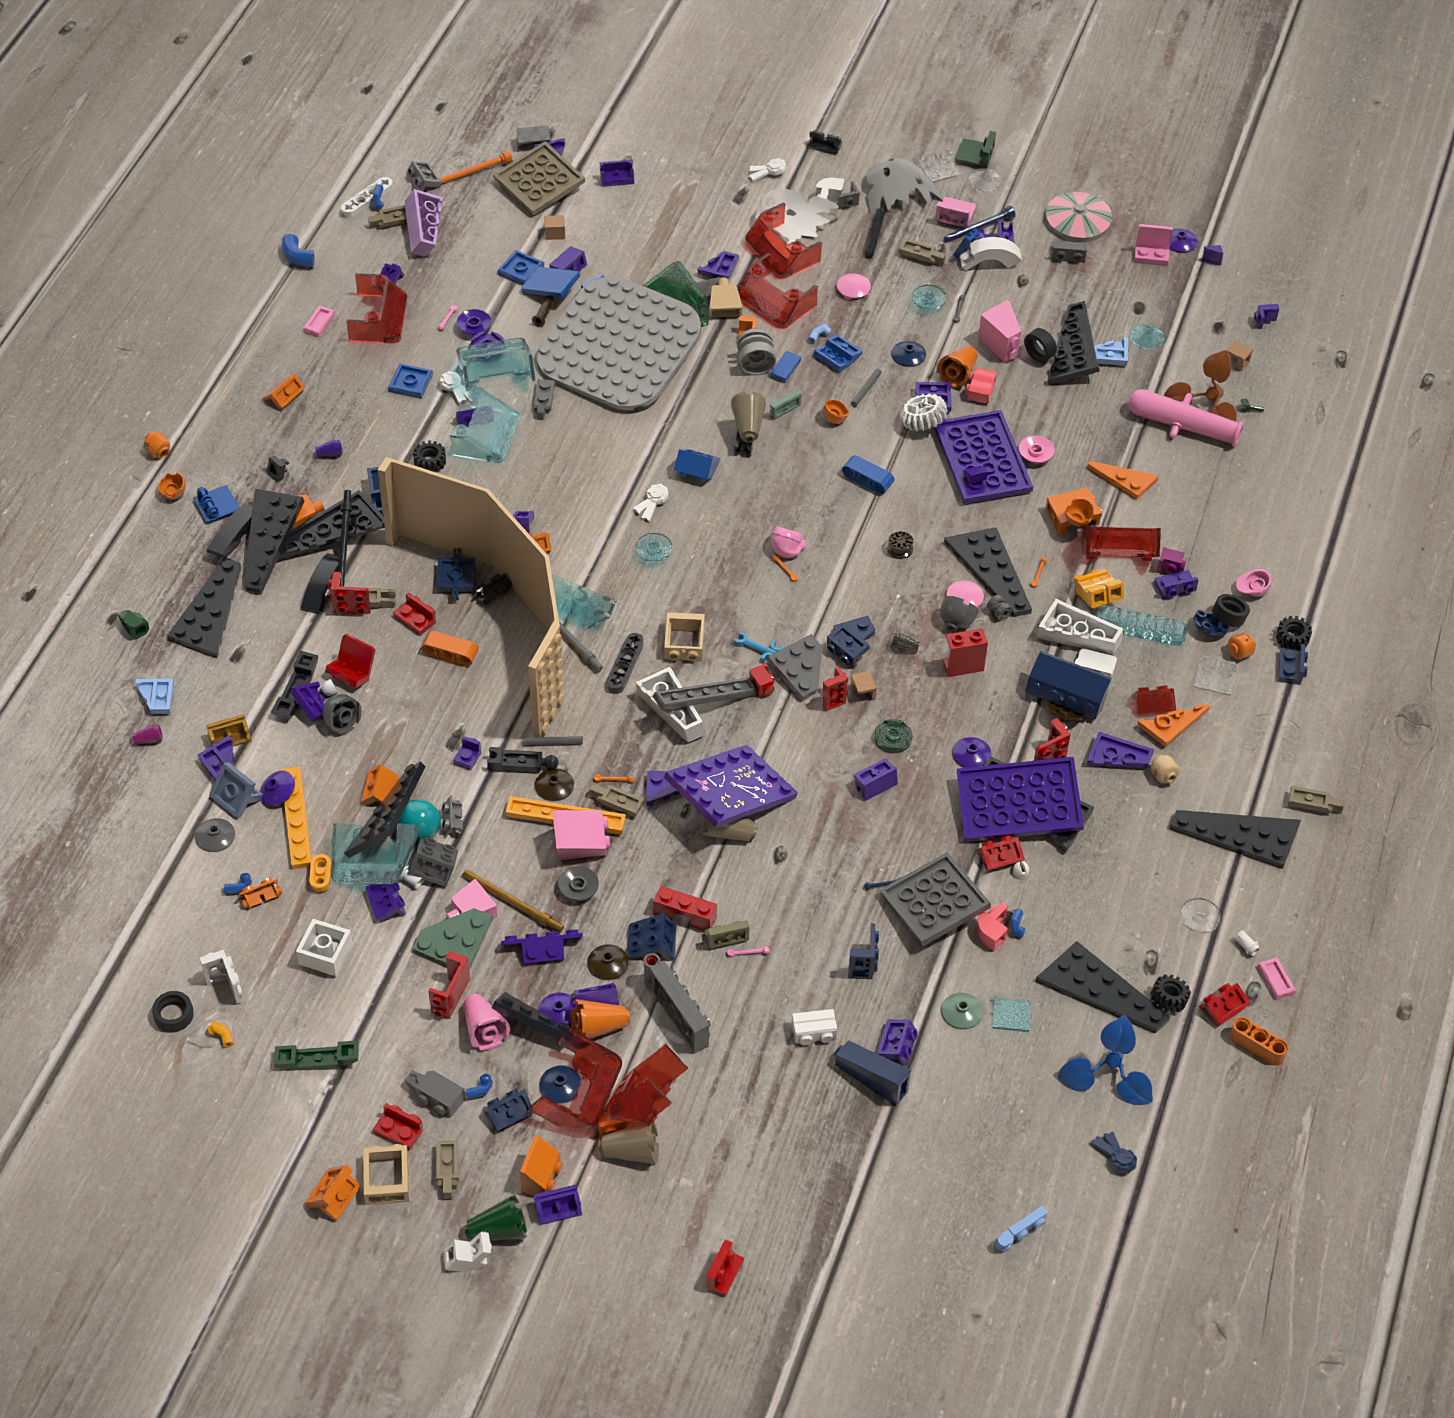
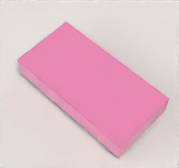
M319 306L304 326V333L320 337L335 316V311Z
M1278 958L1259 963L1258 968L1276 1000L1295 994L1296 990Z

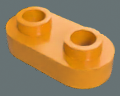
M318 854L311 860L309 881L311 888L316 892L327 890L331 883V859L325 854Z

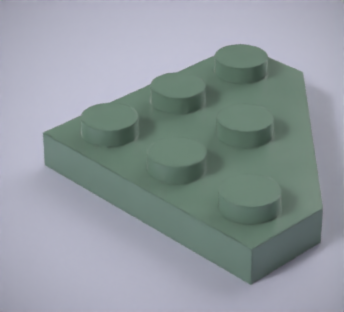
M476 908L470 909L422 929L413 949L446 963V956L449 951L468 957L470 970L494 917Z

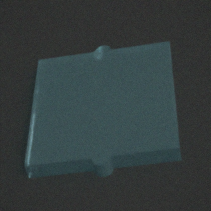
M994 997V1007L991 1011L993 1016L992 1029L1029 1032V1021L1032 1017L1030 1014V1001Z

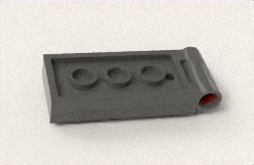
M647 954L644 957L645 986L654 994L694 1054L709 1047V1027L711 1026L709 1019L706 1015L703 1016L701 1014L698 1003L695 1000H691L686 986L680 984L674 969L670 970L665 961L660 962L657 954Z

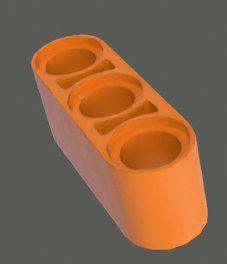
M430 631L421 646L422 651L429 656L464 666L472 665L479 651L478 645L472 641L437 631Z
M1239 1017L1234 1020L1230 1031V1038L1233 1042L1272 1065H1281L1284 1062L1288 1051V1045L1284 1040L1247 1018Z

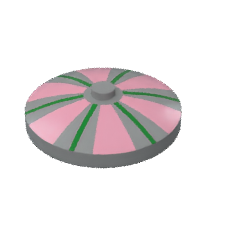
M1069 192L1061 194L1050 201L1046 208L1045 220L1048 228L1062 239L1072 242H1090L1103 237L1109 231L1112 213L1109 206L1094 195L1083 192Z

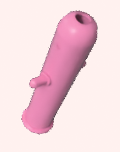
M1146 389L1135 390L1130 396L1128 402L1129 410L1136 416L1172 426L1171 438H1175L1178 431L1183 429L1230 443L1232 447H1235L1239 441L1244 425L1243 421L1238 423L1191 406L1192 395L1190 393L1185 395L1182 402Z

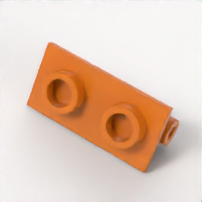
M268 878L261 881L259 886L253 887V885L243 888L242 892L239 893V899L244 898L242 900L244 908H251L262 903L261 895L264 896L266 901L279 897V894L283 892L280 886L276 887L278 878L274 880Z

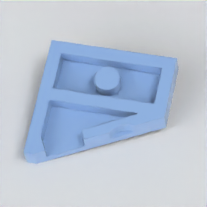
M1123 337L1122 341L1116 343L1112 340L1105 344L1094 345L1098 364L1127 366L1128 337Z
M136 679V685L150 713L171 714L174 688L173 679Z

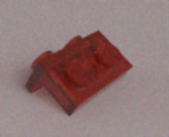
M1167 685L1157 686V690H1149V687L1138 688V691L1133 693V697L1136 698L1137 715L1176 711L1174 688L1168 689Z

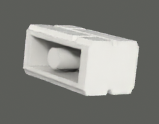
M833 1009L792 1014L791 1023L795 1044L809 1045L815 1041L828 1043L837 1038V1025Z

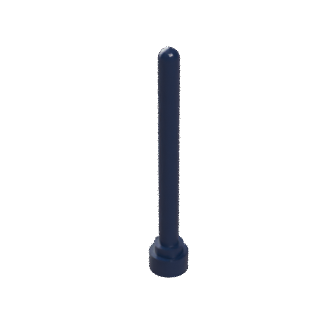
M1011 205L1007 206L999 214L944 236V241H951L972 232L974 228L978 230L1002 219L1011 220L1016 217L1015 210Z

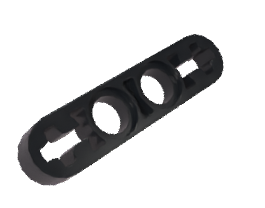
M631 633L627 636L610 673L607 686L608 690L613 694L623 692L644 645L643 636L639 633ZM629 653L633 654L634 657L627 659L624 655ZM622 667L627 669L625 673H620L617 670ZM617 678H618V679H619V684H617L616 686H614V685L616 684Z

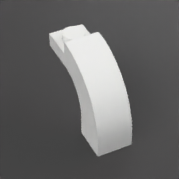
M999 237L976 240L970 243V250L960 255L961 265L965 271L989 259L1002 262L1008 269L1022 261L1020 249L1013 242Z

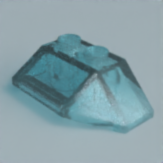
M552 574L559 618L589 630L611 617L617 603L616 600Z

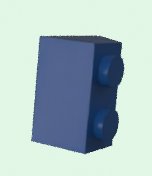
M679 449L674 470L679 471L678 475L689 477L690 474L696 476V480L706 482V479H712L721 458L690 449Z

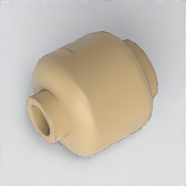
M1160 755L1153 760L1151 772L1158 782L1168 784L1177 779L1180 768L1171 756Z

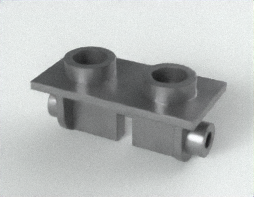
M450 795L441 808V813L444 814L442 830H444L445 839L448 834L459 837L463 832L462 820H460L462 818V804L459 800L452 801V795Z

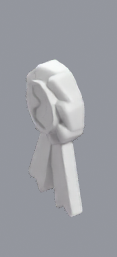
M776 158L770 160L766 166H750L749 178L752 179V182H755L768 174H782L786 170V163L784 160Z
M448 371L441 375V387L446 391L453 392L458 405L466 403V398L470 402L477 398V394L461 385V377L457 372Z
M662 484L652 485L647 490L648 499L634 507V512L638 513L639 516L642 515V520L650 522L656 506L664 503L669 498L668 489Z

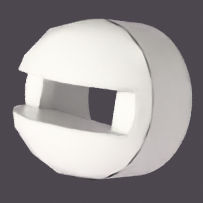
M331 679L322 684L321 688L325 695L330 696L337 693Z
M1023 861L1017 862L1013 867V875L1018 879H1024L1028 876V864Z

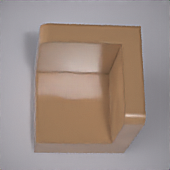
M564 215L544 216L545 239H565Z
M1235 340L1227 351L1230 355L1237 358L1236 369L1242 371L1248 365L1253 349Z
M870 671L851 675L850 687L852 692L857 691L858 694L869 692L871 699H876L877 688Z

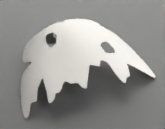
M779 188L764 194L756 212V221L767 230L765 236L784 257L790 259V249L798 253L805 252L795 242L796 239L800 240L802 235L817 237L815 233L817 230L816 226L830 222V220L817 215V213H830V209H837L838 205L817 196L810 198L809 203L806 204L805 197L801 192ZM772 197V204L766 207L765 202L767 198ZM788 209H791L796 213V215H787L786 211ZM775 230L779 231L784 237H787L789 242H783Z

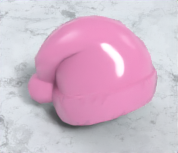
M775 526L772 530V548L777 555L783 558H793L799 555L801 550L806 547V542L802 540L803 534L779 526Z

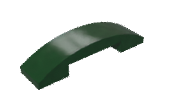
M359 1040L338 1042L337 1046L297 1049L296 1045L275 1046L274 1066L282 1069L303 1071L325 1070L346 1066L358 1061Z

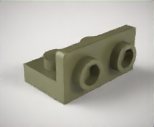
M735 921L732 924L717 925L706 929L705 936L709 948L749 940L748 921Z

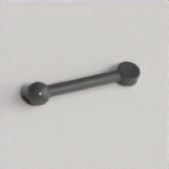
M964 295L959 296L957 313L953 318L955 323L960 322L959 315L962 303L965 301Z

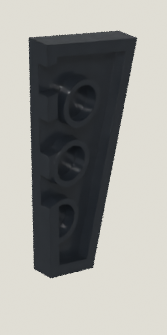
M506 992L493 1003L492 1009L565 1043L572 1039L575 1032L569 1025L556 1021Z

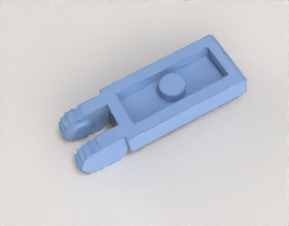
M1041 1206L999 1235L995 1243L996 1250L1000 1253L1009 1250L1014 1240L1021 1241L1029 1234V1230L1032 1228L1039 1229L1043 1226L1048 1214L1045 1207Z

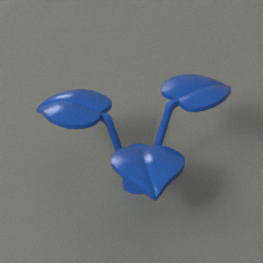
M1122 1015L1103 1028L1100 1036L1104 1047L1109 1050L1106 1058H1103L1097 1066L1091 1069L1088 1059L1077 1057L1066 1062L1059 1070L1058 1079L1075 1091H1086L1094 1084L1095 1077L1093 1073L1107 1063L1112 1068L1119 1067L1123 1080L1117 1084L1116 1090L1122 1100L1133 1105H1146L1153 1101L1152 1083L1146 1074L1138 1071L1130 1072L1127 1077L1124 1074V1065L1122 1063L1124 1054H1129L1133 1051L1136 1044L1133 1026L1125 1015Z

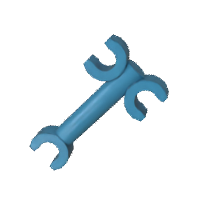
M741 631L738 638L742 640L734 639V645L737 647L748 646L764 653L762 655L763 664L768 656L785 648L784 644L776 648L775 640L771 642V647L768 648L748 639L747 634Z

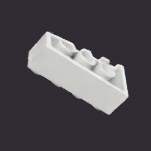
M1055 599L1038 627V639L1114 655L1122 642L1123 628L1058 599Z
M670 667L635 682L638 695L687 742L705 735L703 722L693 705L661 710L654 700L653 695L655 692L682 688Z

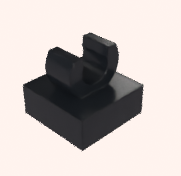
M275 455L269 457L266 472L277 481L283 480L284 473L288 471L286 465L289 462L284 458L279 459Z

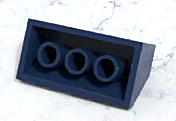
M1040 651L1029 675L1025 692L1096 719L1103 709L1112 677Z

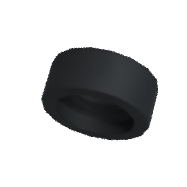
M1036 328L1024 338V346L1027 353L1037 362H1046L1057 352L1053 336L1045 329ZM1037 341L1040 342L1044 350L1038 345Z
M1231 594L1218 596L1212 608V613L1218 621L1232 627L1244 625L1250 612L1249 605L1243 599Z
M165 992L155 999L152 1006L154 1020L163 1031H181L191 1023L194 1017L192 1002L183 992ZM178 1003L185 1007L184 1014L176 1019L168 1020L161 1016L162 1009L170 1004Z

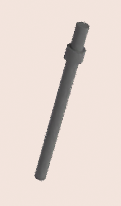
M559 621L560 633L582 655V659L587 664H591L597 672H600L603 666L595 659L596 656L590 650L588 651Z

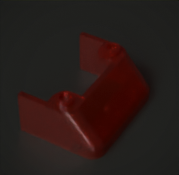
M784 202L763 211L745 235V245L778 279L788 278L820 263L822 251L821 241L808 247L798 241L787 244L773 229L784 224L786 207Z
M768 252L749 266L738 287V293L743 305L776 328L785 329L817 306L818 286L814 285L805 293L798 289H790L785 293L764 279L770 274L771 254Z
M355 273L357 295L382 296L380 311L366 313L364 320L347 319L349 341L390 344L399 342L402 337L408 302L407 293L386 275Z
M1081 526L1082 555H1085L1086 559H1097V556L1141 557V561H1152V558L1160 557L1161 528Z
M569 1029L558 1039L557 1044L575 1053L572 1059V1066L583 1075L570 1108L541 1096L528 1110L557 1126L593 1128L602 1117L622 1068V1059L615 1052L577 1031Z
M665 1043L621 1079L604 1113L609 1119L638 1125H651L658 1118L657 1115L671 1105L672 1102L666 1097L671 1090L670 1085L672 1081L688 1070V1067Z

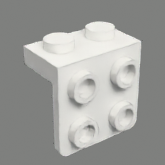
M1083 648L1080 650L1075 664L1112 677L1117 658Z
M224 950L208 953L201 957L200 962L207 986L227 979L236 1003H240L239 996L243 995L238 975L233 969L234 965L231 957H226Z

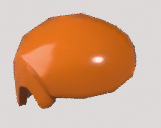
M832 399L825 402L822 413L828 422L840 424L847 419L849 409L841 401Z
M176 472V474L167 473L158 483L159 493L169 500L181 497L186 490L184 477L179 472Z
M1075 498L1066 508V519L1074 526H1086L1094 516V506L1084 498Z

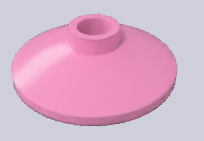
M1042 436L1026 437L1019 444L1020 455L1032 463L1047 462L1054 455V445L1050 440Z

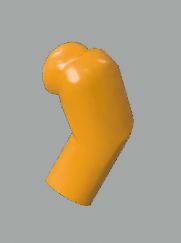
M212 1022L208 1026L207 1031L210 1035L215 1036L218 1034L221 1036L224 1047L233 1046L232 1035L228 1027L219 1022Z

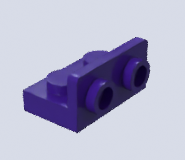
M1187 570L1156 577L1154 584L1163 599L1196 591L1199 580L1197 577H1192L1190 571Z
M385 875L365 887L375 917L379 922L397 912L402 916L406 914L404 909L406 904L398 892L400 887L395 880H391Z
M888 1019L877 1054L887 1059H899L902 1065H907L909 1058L912 1056L914 1042L918 1037L917 1029L911 1020Z

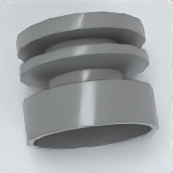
M757 328L744 331L739 335L737 349L741 369L750 375H762L772 370L776 364V356L770 333Z

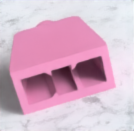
M476 879L452 897L453 910L446 914L448 919L476 908L492 915L494 918L498 916L497 905Z

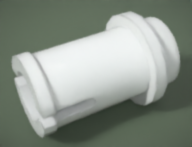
M403 865L397 873L399 879L407 881L414 888L418 889L424 879L409 874L410 866Z
M1240 931L1237 934L1238 936H1235L1234 940L1246 950L1247 955L1254 956L1260 951L1259 943L1254 942L1245 931Z

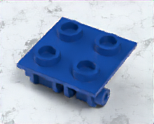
M227 485L209 492L206 488L199 487L197 489V496L193 497L207 523L232 514L239 508Z

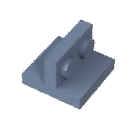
M227 762L223 763L210 797L237 818L242 817L247 803L260 801L263 794L254 788L256 783Z

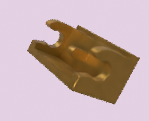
M244 714L206 725L212 746L229 735L233 741V747L252 741Z

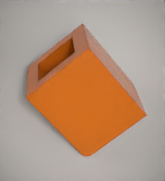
M739 317L738 337L744 331L756 329L757 317Z

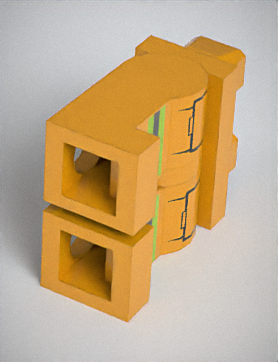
M1096 569L1087 575L1082 576L1080 574L1074 576L1076 594L1091 608L1105 605L1107 602L1112 603L1124 599L1123 582L1120 579L1114 580L1106 569L1100 571Z

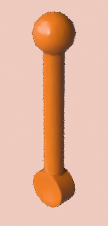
M777 554L773 555V561H777L788 573L792 582H797L798 576L792 574Z
M1046 557L1040 559V567L1035 579L1031 581V587L1033 588L1038 586V578L1044 564L1048 561Z
M599 774L594 776L596 783L601 781H628L633 783L635 780L633 776L601 777Z

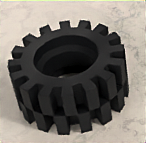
M428 440V443L423 441L422 445L418 444L417 448H414L413 458L415 466L439 472L440 468L443 469L444 465H446V452L441 443L437 445V441L431 443V440ZM429 455L436 456L435 458H432V459H426V458H424V457L429 456Z
M1289 616L1288 619L1286 617L1283 618V621L1281 620L1276 633L1278 644L1281 643L1283 648L1287 646L1286 649L1293 648V650H1296L1298 648L1300 650L1301 644H1305L1306 648L1312 635L1311 625L1309 626V622H1304V618L1299 620V616H1295V619L1292 616ZM1287 631H1296L1300 636H1293Z
M1165 974L1163 977L1160 976L1156 979L1150 993V998L1154 1000V1005H1159L1158 1009L1164 1008L1166 1013L1168 1010L1171 1013H1175V1011L1179 1013L1185 1008L1190 998L1191 990H1189V985H1185L1186 982L1184 980L1179 981L1180 977L1177 976L1175 979L1173 978L1174 975L1171 974L1169 977ZM1165 991L1171 992L1175 996H1171L1167 994Z

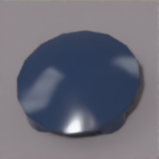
M1197 610L1193 617L1197 628L1209 635L1224 636L1229 630V626L1218 621L1213 613Z

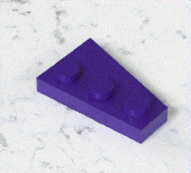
M1098 732L1086 765L1148 768L1154 749Z

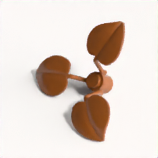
M1227 350L1212 354L1205 359L1203 363L1204 374L1212 378L1211 382L1214 385L1209 387L1206 392L1191 394V386L1189 384L1178 382L1171 385L1164 393L1165 397L1179 402L1184 400L1187 393H1190L1192 397L1206 396L1211 401L1215 400L1214 409H1211L1210 413L1235 422L1237 420L1235 407L1231 403L1222 402L1217 406L1223 397L1224 391L1215 380L1223 383L1229 378L1231 373V359Z

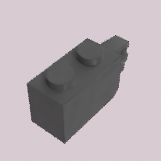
M412 1070L405 1079V1083L416 1092L417 1100L424 1105H430L440 1115L445 1114L451 1118L466 1099L463 1087L434 1070L427 1071L425 1075Z

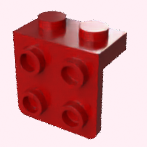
M333 572L332 579H329L328 590H331L330 602L333 605V613L370 614L369 589L342 587L341 572Z
M344 634L341 640L338 659L326 665L325 672L332 675L333 678L347 683L348 686L357 688L369 681L375 648L349 634Z
M1058 718L1051 721L1048 742L1036 748L1034 761L1067 757L1071 734L1068 732L1066 725L1062 724Z

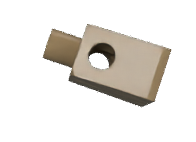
M720 278L718 285L712 286L709 318L742 316V303L737 286L729 284L727 278Z

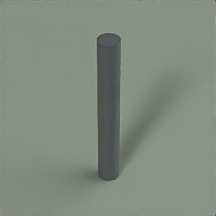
M876 369L852 400V406L856 407L881 375L880 369Z
M583 736L524 738L525 745L583 744Z

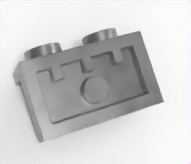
M412 161L407 169V176L416 190L424 191L426 186L430 188L441 186L442 181L429 162Z

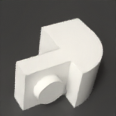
M822 179L816 185L815 196L837 202L838 196L842 195L844 191V179Z
M480 1232L470 1242L453 1240L443 1249L446 1270L464 1272L486 1266V1257L491 1254L489 1233Z

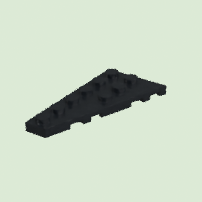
M421 761L415 765L410 764L405 768L402 776L381 804L373 811L372 816L345 850L344 854L348 859L393 835L426 767Z

